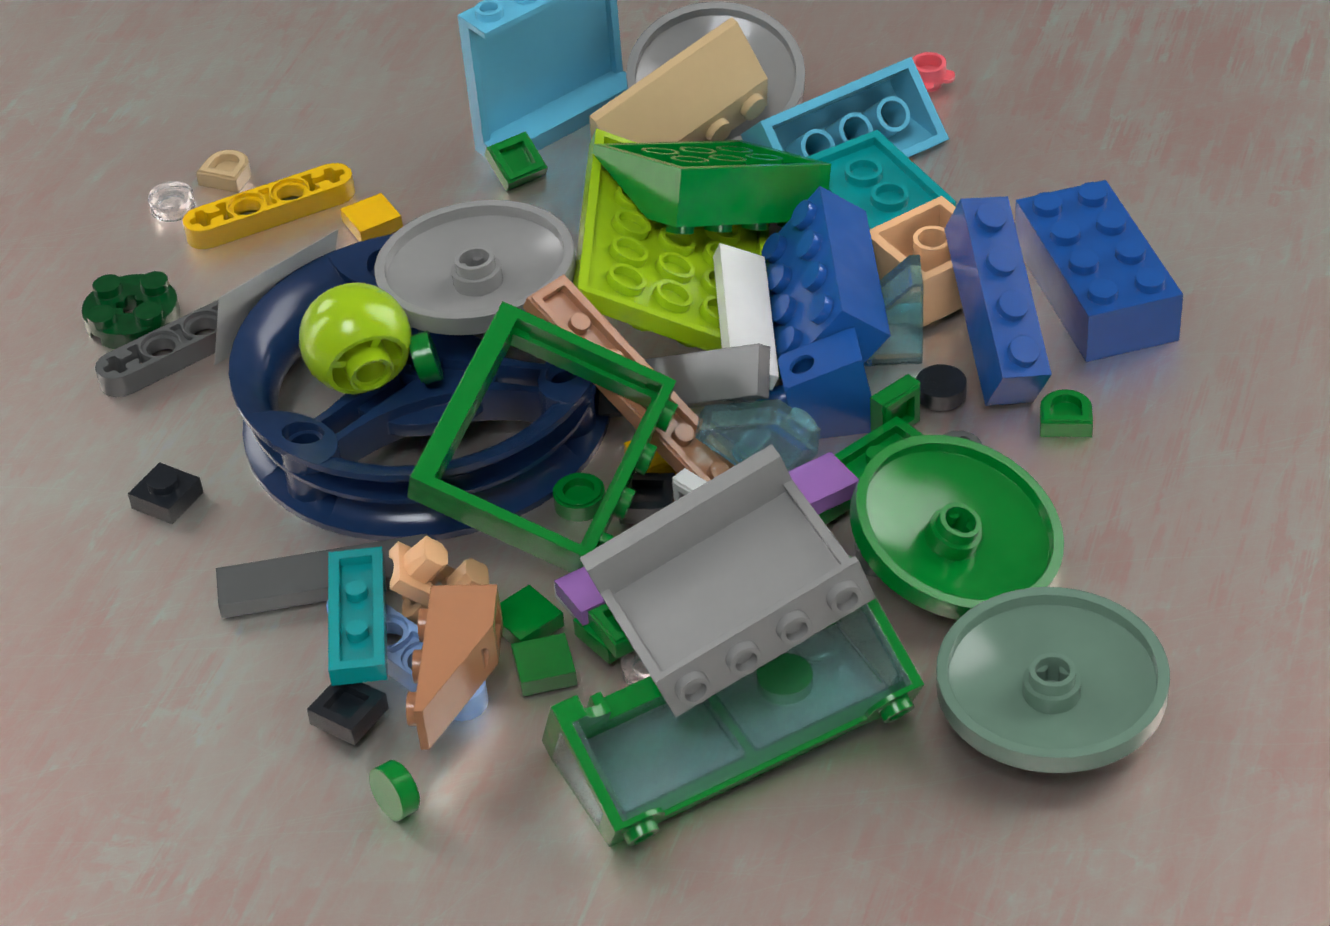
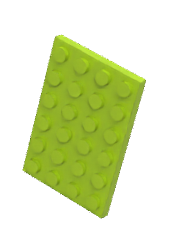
M596 128L589 144L573 284L602 315L628 323L637 330L651 331L674 339L686 347H697L706 351L722 349L713 255L719 243L762 256L761 251L766 240L769 238V230H749L742 228L741 224L733 225L732 232L726 233L707 231L703 229V226L695 227L694 234L685 235L666 232V224L647 219L593 154L594 144L636 142Z

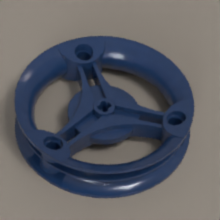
M393 234L357 242L332 251L295 270L277 283L248 313L233 341L229 357L230 386L237 409L243 418L242 436L246 457L253 474L262 488L273 500L300 519L324 530L348 537L383 541L427 533V536L434 540H443L480 532L475 528L407 498L409 478L416 465L388 466L366 464L358 461L385 445L407 436L432 435L482 340L475 335H445L430 332L439 356L443 380L427 385L422 383L410 352L405 366L393 380L369 392L360 394L345 393L332 406L315 418L299 413L279 411L278 396L283 380L292 365L302 356L299 348V328L309 305L327 290L346 283L359 282L377 286L374 272L376 258L383 245ZM411 327V335L424 332ZM504 358L471 422L513 420L533 423L514 436L494 446L470 455L451 459L441 480L518 516H522L553 498V488L561 478L569 474L581 473L587 467L606 435L610 417L598 415L599 389L592 382L548 362L541 364Z

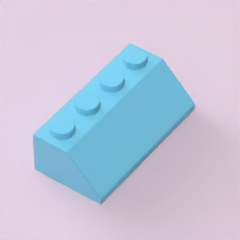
M912 57L766 118L740 134L743 141L804 157L874 130L880 131L908 158L949 140Z

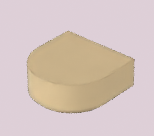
M222 150L212 154L196 172L198 185L239 193L251 177L248 157L237 150Z

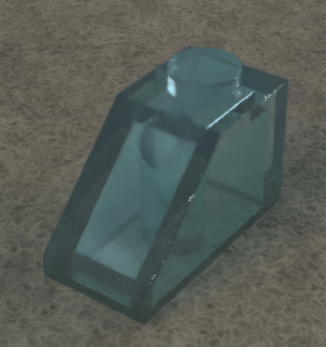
M909 255L880 279L891 336L864 363V366L923 364V280L920 255Z
M780 399L706 405L700 412L695 438L734 465L772 444L782 457L787 470L790 471L811 461L818 454L821 428L817 426L815 420L806 411L797 407L791 408Z

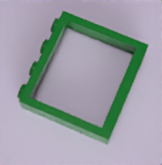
M502 301L410 475L407 498L571 573L584 567L579 559L580 557L614 538L613 535L606 533L613 517L620 520L625 518L636 493L635 490L628 488L635 472L645 476L658 448L651 444L650 441L657 428L664 432L667 431L677 410L678 404L670 401L676 380ZM510 346L516 347L647 407L581 544L441 480Z

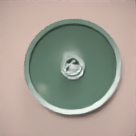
M1033 587L1006 592L983 601L968 610L953 624L942 641L937 657V697L944 716L951 727L963 740L982 754L1006 765L1043 773L1087 771L1106 766L1128 756L1141 747L1156 731L1166 711L1169 696L1170 669L1168 659L1162 644L1151 628L1138 616L1120 604L1105 597L1076 589Z

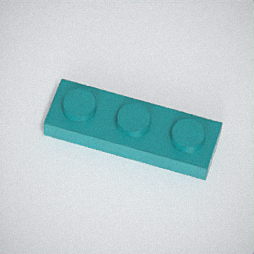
M382 546L328 552V672L331 686L388 680L386 577Z

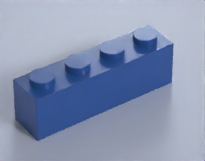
M1005 196L960 199L944 231L985 406L1033 403L1052 373L1009 198Z

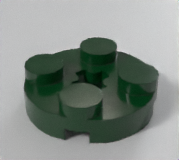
M160 271L120 277L113 274L98 277L92 284L93 291L86 297L82 305V317L87 334L91 338L93 335L99 337L101 345L111 349H117L180 318V307L176 291L169 284L167 275Z

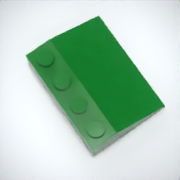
M743 140L607 143L593 145L595 157L647 219L666 224L665 231L674 234H694L695 227L703 226V229L707 231L722 233L732 232L733 225L739 224L744 229L758 231L769 230L770 223H777L778 226L783 227L791 219L796 206L801 201L808 200L819 186L829 190L830 163Z

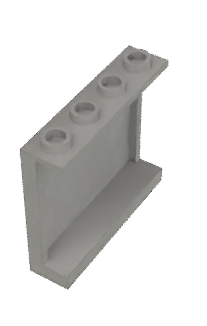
M772 444L579 558L675 717L701 704L706 699L876 598L856 556L849 557L794 483L782 457Z

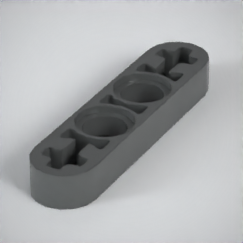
M219 300L100 357L96 362L95 371L102 392L112 397H124L133 394L214 354ZM206 329L215 330L206 335H194L196 332ZM161 350H173L162 356H152V354Z

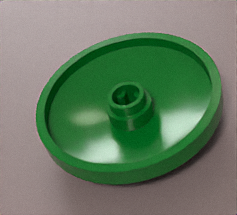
M920 435L894 442L879 451L865 466L851 498L850 523L852 533L869 567L898 595L912 604L940 616L958 620L968 610L997 595L1019 589L1049 587L1062 563L1064 554L1063 529L1058 513L1049 496L1039 483L1013 460L975 441L948 435Z

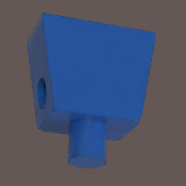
M855 327L845 329L782 354L778 359L783 384L774 386L773 390H769L768 399L756 400L761 421L791 414L797 438L803 441L870 433V397L872 395Z

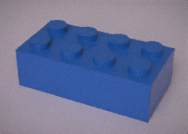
M1106 180L1088 182L1080 186L1053 192H1043L1035 196L1016 200L1015 227L1024 262L1085 362L1179 341L1183 293Z
M819 186L808 200H803L796 206L791 219L778 233H773L769 236L761 251L766 263L777 359L784 353L845 329L855 327L863 363H865L891 336L867 214L860 207Z

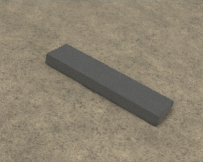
M758 343L644 359L655 371L676 380L673 391L689 408L769 398L770 346ZM599 390L598 415L609 416L610 418L623 416Z
M427 533L216 568L218 606L221 618L328 601V552L382 546L385 558L386 591H391L390 580L393 574L394 563L389 558V550L398 541L413 547L427 536Z

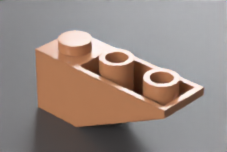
M497 584L431 586L428 608L419 609L418 636L419 641L423 642L422 649L414 650L412 655L413 682L417 684L416 692L407 693L406 719L408 726L417 727L421 750H430L499 664L503 618Z

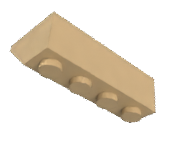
M733 17L729 18L589 115L591 139L597 128L636 143L724 141L730 132L746 120L750 121L757 118L767 106L768 78L738 22Z

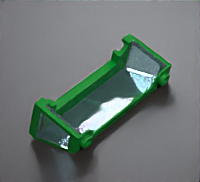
M875 598L678 717L674 716L654 681L649 676L606 697H603L601 691L590 696L587 708L583 707L578 695L551 706L542 742L551 760L608 846L611 847L623 840L626 841L628 846H634L658 833L660 828L657 824L881 717L886 724L903 717L915 708L913 701L924 686V682L878 600Z

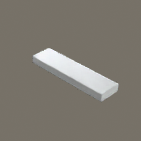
M719 243L713 255L722 348L758 343L770 346L769 390H773L779 378L765 257Z

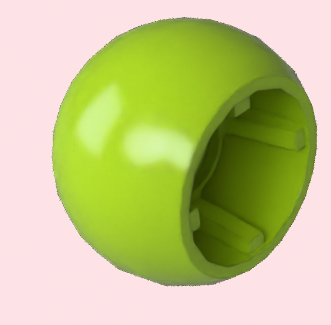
M359 282L346 283L327 290L309 305L300 324L299 348L305 365L311 374L322 384L341 393L360 394L384 386L401 372L410 354L411 327L404 309L393 296L371 284Z

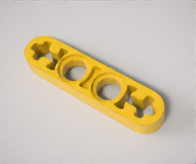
M341 163L325 164L196 207L188 211L182 220L187 243L196 249H210L341 205L349 201L355 194L352 171L347 165ZM289 197H299L293 200H283ZM248 211H257L248 215H240Z

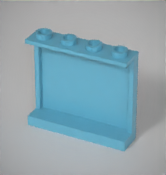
M483 0L477 3L475 7L457 15L475 151L482 156L485 155L486 147L525 131L539 151L590 124L589 115L627 90V73L623 71L617 0Z

